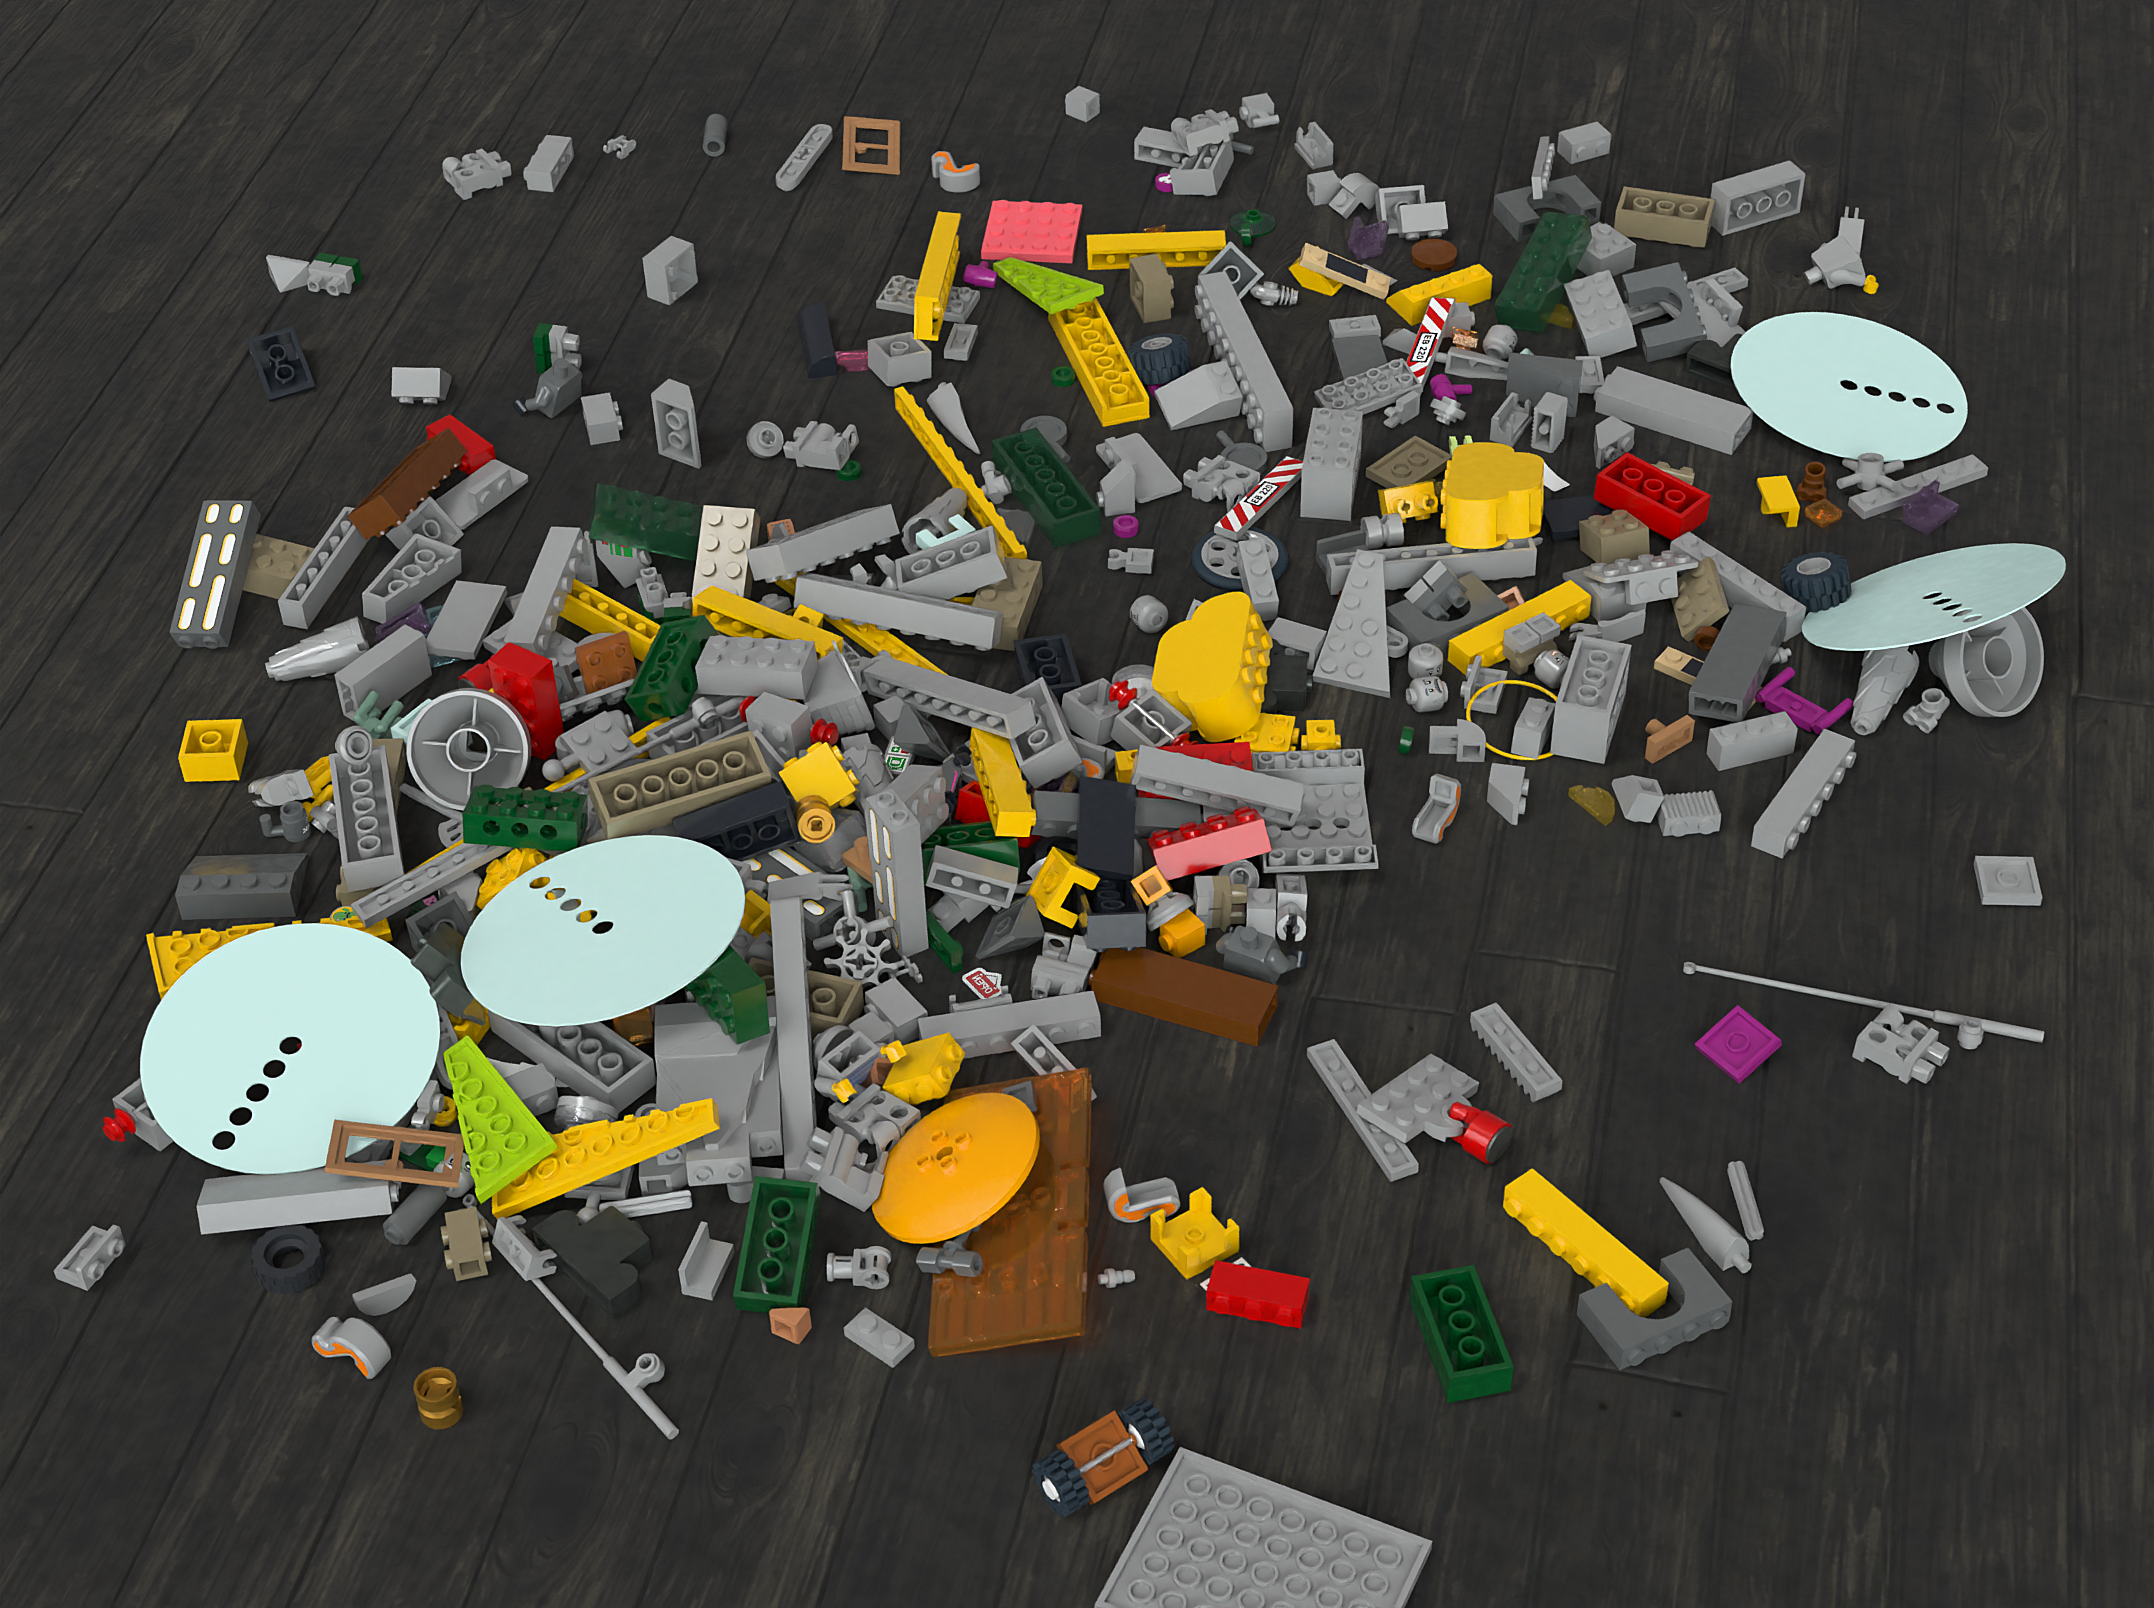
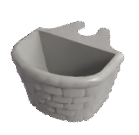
M833 640L832 644L835 651L829 652L828 655L817 661L818 670L806 698L800 699V702L810 707L813 725L819 719H824L827 724L834 722L837 725L839 737L845 734L850 735L854 732L859 733L864 730H873L875 724L864 697L843 654H840Z

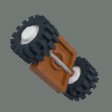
M1140 1398L1120 1412L1116 1413L1114 1410L1057 1444L1058 1450L1035 1462L1032 1466L1034 1468L1032 1472L1036 1476L1034 1478L1035 1483L1039 1484L1040 1487L1038 1489L1040 1493L1044 1494V1500L1051 1504L1052 1510L1057 1511L1059 1516L1066 1517L1087 1503L1090 1505L1094 1504L1147 1471L1148 1468L1145 1463L1150 1465L1171 1452L1174 1448L1172 1443L1174 1439L1169 1434L1171 1432L1170 1427L1164 1423L1166 1421L1164 1416L1159 1415V1409L1157 1407L1153 1408V1403L1147 1401L1146 1398Z

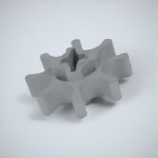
M866 928L861 929V940L856 945H848L842 936H837V944L844 949L843 955L835 960L830 958L824 959L826 968L835 967L840 969L842 972L841 977L861 981L863 989L867 986L876 987L880 985L879 976L884 972H898L896 963L887 964L881 961L882 954L891 948L890 941L885 939L878 947L869 946L867 944L869 934ZM860 961H865L866 965L862 967V970H857L856 966L860 965Z

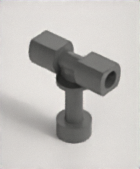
M982 1223L955 1236L953 1241L945 1242L942 1249L922 1247L916 1259V1263L921 1271L941 1274L946 1268L954 1269L957 1275L977 1277L982 1271L984 1261L978 1252L967 1251L964 1246L971 1231H978Z

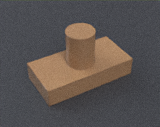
M1686 715L1666 727L1657 719H1652L1645 729L1651 735L1647 738L1645 759L1653 764L1691 742L1695 720Z
M863 836L856 839L854 842L855 846L841 854V857L846 866L873 884L868 837Z

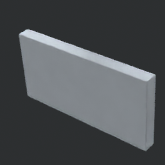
M902 275L892 276L876 301L877 308L914 315L915 293L919 280L909 279ZM952 286L943 320L964 324L980 299V291L971 290L968 287L959 288Z
M1401 358L1392 360L1390 363L1380 367L1371 368L1359 375L1348 377L1338 383L1326 385L1322 389L1314 391V395L1322 408L1354 410L1366 414L1395 403L1400 397L1413 390L1421 393L1423 392V386L1404 359Z
M456 581L426 639L427 653L438 657L448 656L463 660H475L483 644L482 640L485 639L507 595L506 586Z

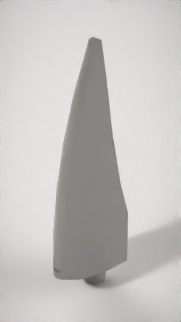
M1451 346L1448 354L1441 352L1436 354L1435 361L1446 363L1445 373L1467 378L1507 380L1508 362Z
M940 383L938 389L928 397V405L954 437L976 454H980L967 427L960 398L952 383Z
M1662 1177L1659 1182L1704 1251L1723 1271L1735 1265L1742 1273L1748 1272L1751 1268V1263L1748 1261L1749 1246L1746 1240L1704 1202L1679 1185Z

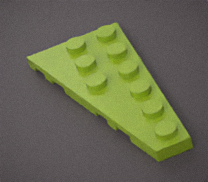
M1012 257L993 263V269L998 272V276L1051 315L1064 309L1076 308L1077 304L1093 301L1095 297L1104 294L1103 285Z
M467 1035L443 1052L454 1092V1103L459 1113L458 1120L465 1150L470 1160V1171L476 1186V1197L482 1204L555 1151L558 1146Z

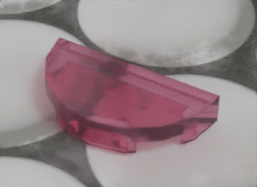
M868 350L835 352L836 364L838 366H845L848 371L869 369Z

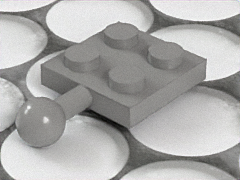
M604 711L560 735L561 744L571 755L560 761L556 759L548 760L543 765L542 772L547 780L558 781L563 777L566 769L578 763L587 774L637 748L609 714Z
M635 1164L564 1193L565 1198L587 1199L585 1208H582L577 1214L580 1226L599 1214L598 1206L600 1200L618 1201L627 1199Z

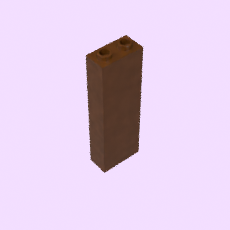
M1141 947L1132 951L1122 950L1121 948H1109L1107 951L1102 952L1097 970L1093 969L1088 980V986L1091 987V991H1094L1096 1001L1257 1047L1278 1007V985Z

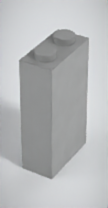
M405 624L337 672L334 676L343 715L353 720L354 714L371 691H375L380 695L379 700L373 707L383 711L393 704L394 701H397L430 677L432 672L426 648V638L422 632Z

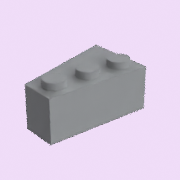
M1231 138L1230 141L1225 143L1221 141L1218 144L1209 143L1198 147V154L1192 155L1190 158L1185 157L1178 169L1173 168L1170 170L1174 195H1217L1234 161Z

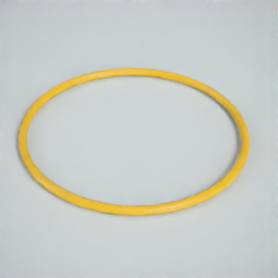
M1505 680L1494 682L1474 693L1467 705L1466 719L1471 722L1470 710L1476 697L1487 688L1497 686L1502 682L1504 684H1517L1535 688L1549 695L1555 701H1557V696L1541 686L1525 681ZM1486 742V748L1504 757L1517 760H1536L1505 753ZM1550 752L1539 755L1538 759H1543L1554 754H1551Z

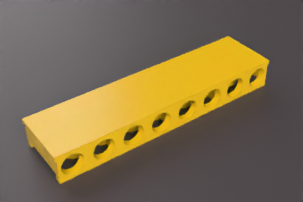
M938 211L915 293L914 339L938 341L960 257V251H958L959 235H957L961 219L960 213Z
M1095 297L1090 302L1077 304L1076 308L1064 309L1052 315L1049 313L1048 320L1102 426L1106 427L1150 418L1149 396L1097 298Z

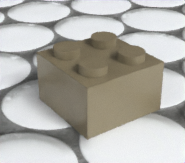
M1157 254L1130 258V298L1143 323L1170 319L1171 309L1174 308L1171 295L1174 282L1172 276L1167 273L1165 263L1160 261Z
M1615 510L1609 515L1590 516L1588 520L1579 521L1580 550L1597 563L1615 564L1616 559L1626 558L1631 561L1638 559L1640 555L1650 554L1649 527L1626 510Z

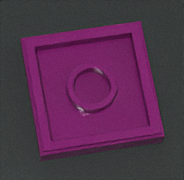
M1738 1005L1695 1043V1047L1700 1053L1738 1084L1782 1045L1780 1038Z

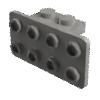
M1714 278L1705 281L1703 290L1695 282H1688L1687 288H1691L1694 295L1693 305L1694 307L1698 306L1700 311V325H1705L1707 339L1704 340L1715 341L1720 347H1723L1735 334H1745V331L1738 325L1743 307ZM1658 302L1674 319L1680 314V311L1675 306L1665 302Z
M1139 433L1118 439L1111 437L1105 439V443L1096 446L1097 454L1111 470L1124 458H1130L1135 472V500L1138 503L1149 502L1150 500L1182 490V483Z
M491 460L435 502L456 526L463 530L528 482V475L498 460Z
M1667 550L1661 552L1660 556L1655 557L1651 554L1638 556L1637 560L1632 561L1626 558L1616 559L1615 564L1593 563L1591 568L1583 569V575L1603 583L1625 580L1626 603L1634 605L1678 597L1677 571L1698 567V561L1691 559L1689 555H1679L1675 550Z
M582 677L573 678L579 695L572 698L571 701L559 704L562 722L572 719L573 714L582 711L583 714H587L597 710L598 705L607 702L608 705H613L622 701V697L627 695L634 679L586 695Z

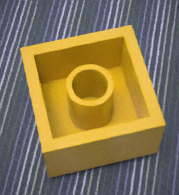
M242 719L187 721L178 756L185 782L240 780L248 746Z

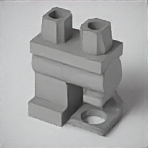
M1212 109L1205 111L1206 115L1199 114L1193 116L1191 122L1184 118H1176L1171 124L1173 139L1182 146L1186 154L1192 156L1198 154L1197 148L1200 146L1230 141L1229 134L1239 131L1236 118H1230L1226 111L1216 113Z
M483 149L476 150V154L464 155L462 162L458 158L448 157L442 164L444 178L464 200L472 198L473 191L484 187L502 186V178L511 176L510 164L507 161L501 162L500 155L496 151L487 154Z
M810 421L806 428L797 427L793 435L795 442L787 441L783 449L786 458L796 459L797 467H804L806 465L809 467L841 470L849 459L850 454L858 445L859 438L856 427L852 424L841 434L836 433L835 429L829 424L822 423L818 425L816 421ZM850 434H851V437H852L851 443H849Z
M1218 455L1213 460L1206 457L1201 459L1198 464V472L1189 469L1184 473L1183 479L1184 485L1192 488L1193 498H1200L1205 502H1209L1216 496L1221 500L1227 497V512H1229L1260 482V472L1232 461H1225V457ZM1238 495L1237 502L1233 505L1234 499Z
M1045 932L1042 956H1037L1032 969L1030 988L1032 990V998L1043 999L1047 998L1048 994L1062 996L1085 992L1090 973L1098 961L1099 952L1087 949L1082 936L1074 935L1070 950V937ZM1058 939L1063 942L1064 947H1055L1049 940Z
M1888 1004L1874 1021H1871L1859 1034L1852 1057L1862 1062L1868 1058L1883 1066L1890 1074L1899 1076V1080L1906 1084L1912 1077L1926 1084L1934 1074L1936 1067L1927 1062V1059L1942 1066L1947 1060L1950 1048L1937 1041L1939 1032L1933 1028L1929 1030L1925 1025L1916 1020L1911 1021L1909 1025L1903 1024L1904 1018L1894 1004ZM1887 1024H1890L1891 1031L1885 1029Z
M875 1083L868 1088L856 1084L854 1088L857 1093L848 1096L850 1103L846 1106L836 1101L828 1109L829 1118L838 1125V1128L844 1130L845 1134L854 1136L859 1144L864 1139H867L872 1145L875 1143L877 1157L879 1158L891 1140L892 1145L887 1150L888 1153L900 1138L921 1120L920 1110L886 1091H881L880 1086Z
M816 1127L809 1135L806 1145L819 1151V1155L808 1150L801 1160L799 1169L812 1175L810 1182L818 1183V1186H821L826 1192L865 1212L879 1196L885 1176L883 1172L888 1159V1152H882L874 1163L865 1164L868 1155L858 1152L859 1142L854 1136L845 1134L844 1130L835 1127L831 1133Z

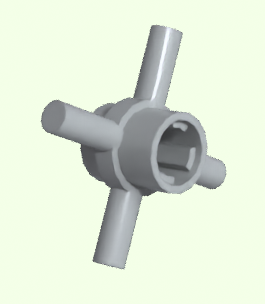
M1878 453L1861 454L1858 457V462L1850 458H1844L1843 466L1855 471V474L1838 479L1837 486L1842 489L1857 484L1858 488L1867 491L1883 486L1891 491H1896L1899 483L1886 477V474L1903 469V461L1899 459L1884 464V457Z
M843 891L841 894L845 917L840 918L836 922L833 934L813 940V945L817 951L837 945V936H842L848 945H856L861 940V929L866 928L869 934L867 944L872 947L876 939V932L893 927V920L891 916H886L867 923L863 918L856 916L853 891ZM860 961V965L856 966L857 970H862L864 966L863 961Z

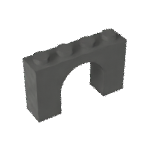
M1576 175L1549 181L1548 191H1544L1543 199H1533L1532 186L1495 194L1493 214L1517 242L1536 238L1539 235L1540 217L1535 213V209H1559L1567 213L1580 227L1599 222L1601 202Z
M1678 262L1622 275L1623 293L1629 308L1652 302H1665L1675 306L1680 311V314L1668 323L1641 329V346L1647 362L1685 354L1699 341L1707 339L1705 325H1700L1699 322L1701 320L1699 308L1693 305V291L1691 288H1687L1688 279L1686 271H1681Z
M1470 573L1458 578L1459 582L1467 589L1465 594L1468 601L1462 607L1457 608L1464 617L1454 621L1433 620L1425 616L1406 599L1386 607V625L1407 636L1409 652L1417 645L1429 643L1439 648L1442 653H1446L1449 650V640L1509 611V606L1475 574Z
M1689 1248L1661 1259L1659 1275L1669 1283L1668 1292L1680 1307L1676 1314L1668 1318L1647 1319L1634 1314L1622 1303L1607 1283L1579 1294L1577 1316L1619 1370L1631 1365H1639L1646 1358L1658 1353H1666L1673 1346L1685 1341H1693L1700 1334L1712 1329H1720L1729 1322L1732 1300Z

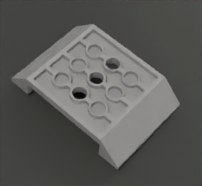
M1362 749L1260 752L1251 754L1253 772H1262L1269 776L1291 779L1294 782L1304 784L1301 810L1293 826L1264 820L1272 851L1259 855L1261 873L1378 869L1376 845H1372L1364 788L1365 766ZM1343 825L1347 828L1339 829L1336 826ZM1315 826L1319 829L1311 830L1308 827ZM1287 827L1291 830L1283 831L1280 828Z

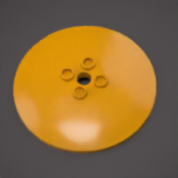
M981 1093L966 1096L952 1101L925 1116L911 1127L888 1153V1159L883 1172L885 1176L878 1198L871 1204L874 1216L880 1226L897 1240L907 1243L925 1244L955 1237L987 1220L1017 1192L1034 1165L1040 1142L1039 1126L1035 1116L1021 1100L1003 1093Z

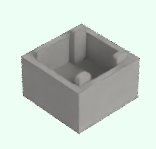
M670 236L643 258L647 297L671 305L698 283L693 243Z
M1104 678L1063 694L1061 706L1068 727L1089 743L1097 746L1114 740L1111 737L1115 717L1125 710L1118 709L1119 702L1117 700L1115 702L1109 701V690L1113 685Z

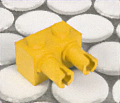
M1424 481L1378 490L1382 516L1398 513L1402 523H1406V518L1415 516L1416 520L1431 518L1430 513L1438 512V499L1435 496L1433 482Z

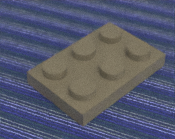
M1414 436L1366 468V477L1385 488L1429 481L1447 468V460H1452V455Z
M1709 556L1698 562V567L1691 568L1681 577L1677 578L1678 597H1673L1671 600L1681 635L1686 641L1690 642L1694 639L1698 628L1711 626L1727 614L1729 608L1715 561Z

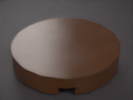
M1426 239L1417 242L1412 247L1411 260L1420 269L1425 270V267L1435 272L1444 271L1455 264L1457 249L1453 244L1445 240Z

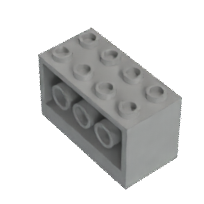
M1313 408L1302 465L1300 517L1351 521L1361 461L1363 412Z
M1581 635L1577 636L1555 704L1551 754L1605 764L1626 695L1632 645Z

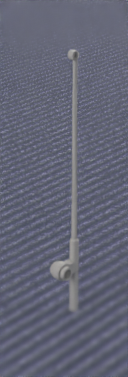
M736 696L714 707L710 700L701 697L691 705L693 708L692 719L670 729L669 733L551 792L563 793L589 780V778L595 777L670 739H677L739 708L741 702L749 696Z
M1685 962L1683 972L1687 974L1700 971L1882 1009L1888 1004H1893L1698 966L1692 962ZM1894 1004L1901 1013L1931 1018L1935 1022L1959 1026L1957 1038L1960 1046L1966 1049H1976L1982 1042L1984 1031L2040 1043L2043 1042L2044 1031L1940 1010L1929 1011Z
M471 1194L466 1195L463 1199V1204L467 1208L476 1207L477 1199ZM477 1210L479 1219L484 1218L482 1214ZM486 1220L487 1231L494 1237L495 1229ZM539 1278L531 1279L604 1362V1367L668 1439L675 1438L679 1433L677 1427L643 1391L649 1383L662 1379L665 1371L663 1361L655 1354H643L637 1359L636 1367L628 1374L614 1357L609 1356Z

